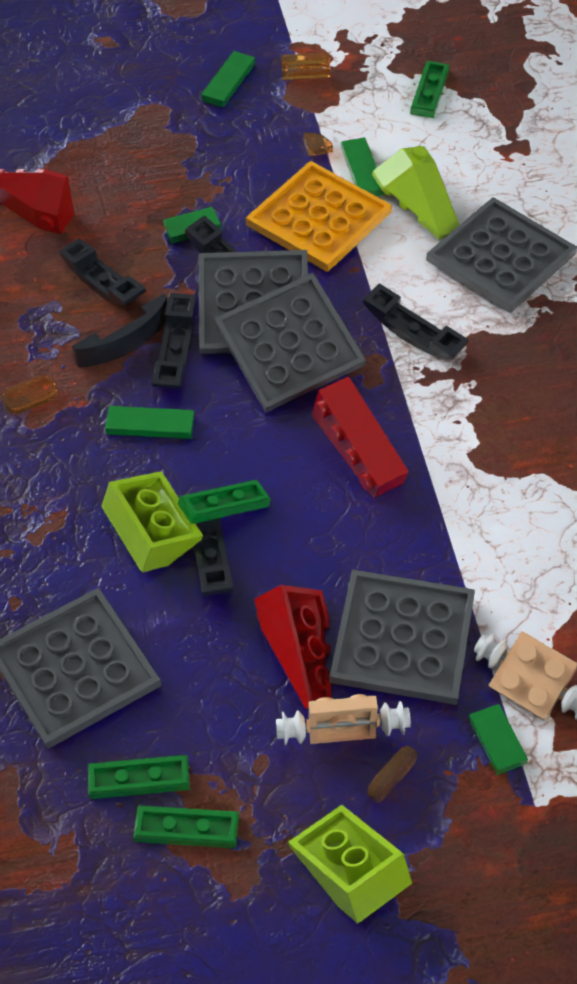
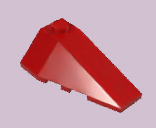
M0 169V203L37 228L61 235L74 215L68 176L46 169H37L35 172H26L25 169L7 172L5 169Z
M280 585L255 598L257 617L261 629L305 709H309L310 701H316L323 697L331 698L330 672L326 668V656L330 655V645L325 643V631L330 629V619L323 591Z

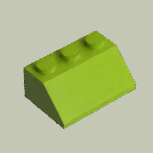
M162 471L109 482L101 506L141 572L169 566L203 538V534L197 525L191 524L179 507V497Z

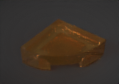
M310 132L303 133V141L308 156L333 152V145L325 136Z

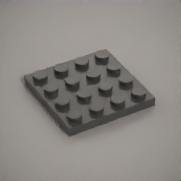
M492 197L427 253L426 261L507 312L512 313L576 254L577 246Z
M307 250L199 253L200 354L231 353L215 325L214 318L307 276Z
M314 273L214 318L216 327L265 413L366 365V359Z
M352 569L329 683L457 705L475 589Z
M99 587L0 639V672L46 749L55 746L161 687L160 678Z

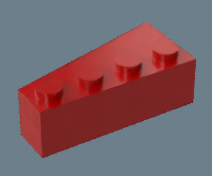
M349 376L318 390L312 417L357 475L362 487L375 498L403 484L409 471Z

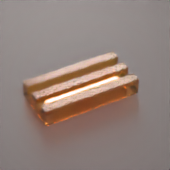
M330 52L281 55L282 80L330 77Z

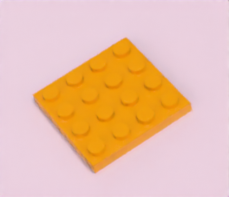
M309 161L245 219L246 226L286 249L307 250V261L329 272L392 213V205L322 166Z

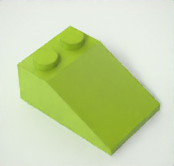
M343 805L288 842L293 852L335 904L357 924L412 884L404 853Z

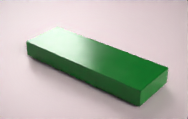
M233 51L201 94L202 101L224 108L254 67L255 57Z
M426 61L411 105L410 114L429 118L435 117L450 71L449 64Z
M366 138L341 141V149L354 184L375 196L384 195V192L372 176L373 171L377 167Z
M109 406L105 431L106 435L192 439L195 414L194 410Z
M256 479L179 496L178 505L189 522L196 524L269 507L271 498Z
M188 755L88 764V795L90 799L190 790Z
M138 805L133 836L134 842L236 848L239 812Z

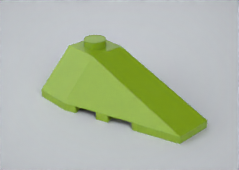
M425 146L401 148L373 171L372 176L381 190L388 196L394 195L400 201L399 206L404 210L410 209L418 216L417 221L437 239H444L460 225L437 164Z

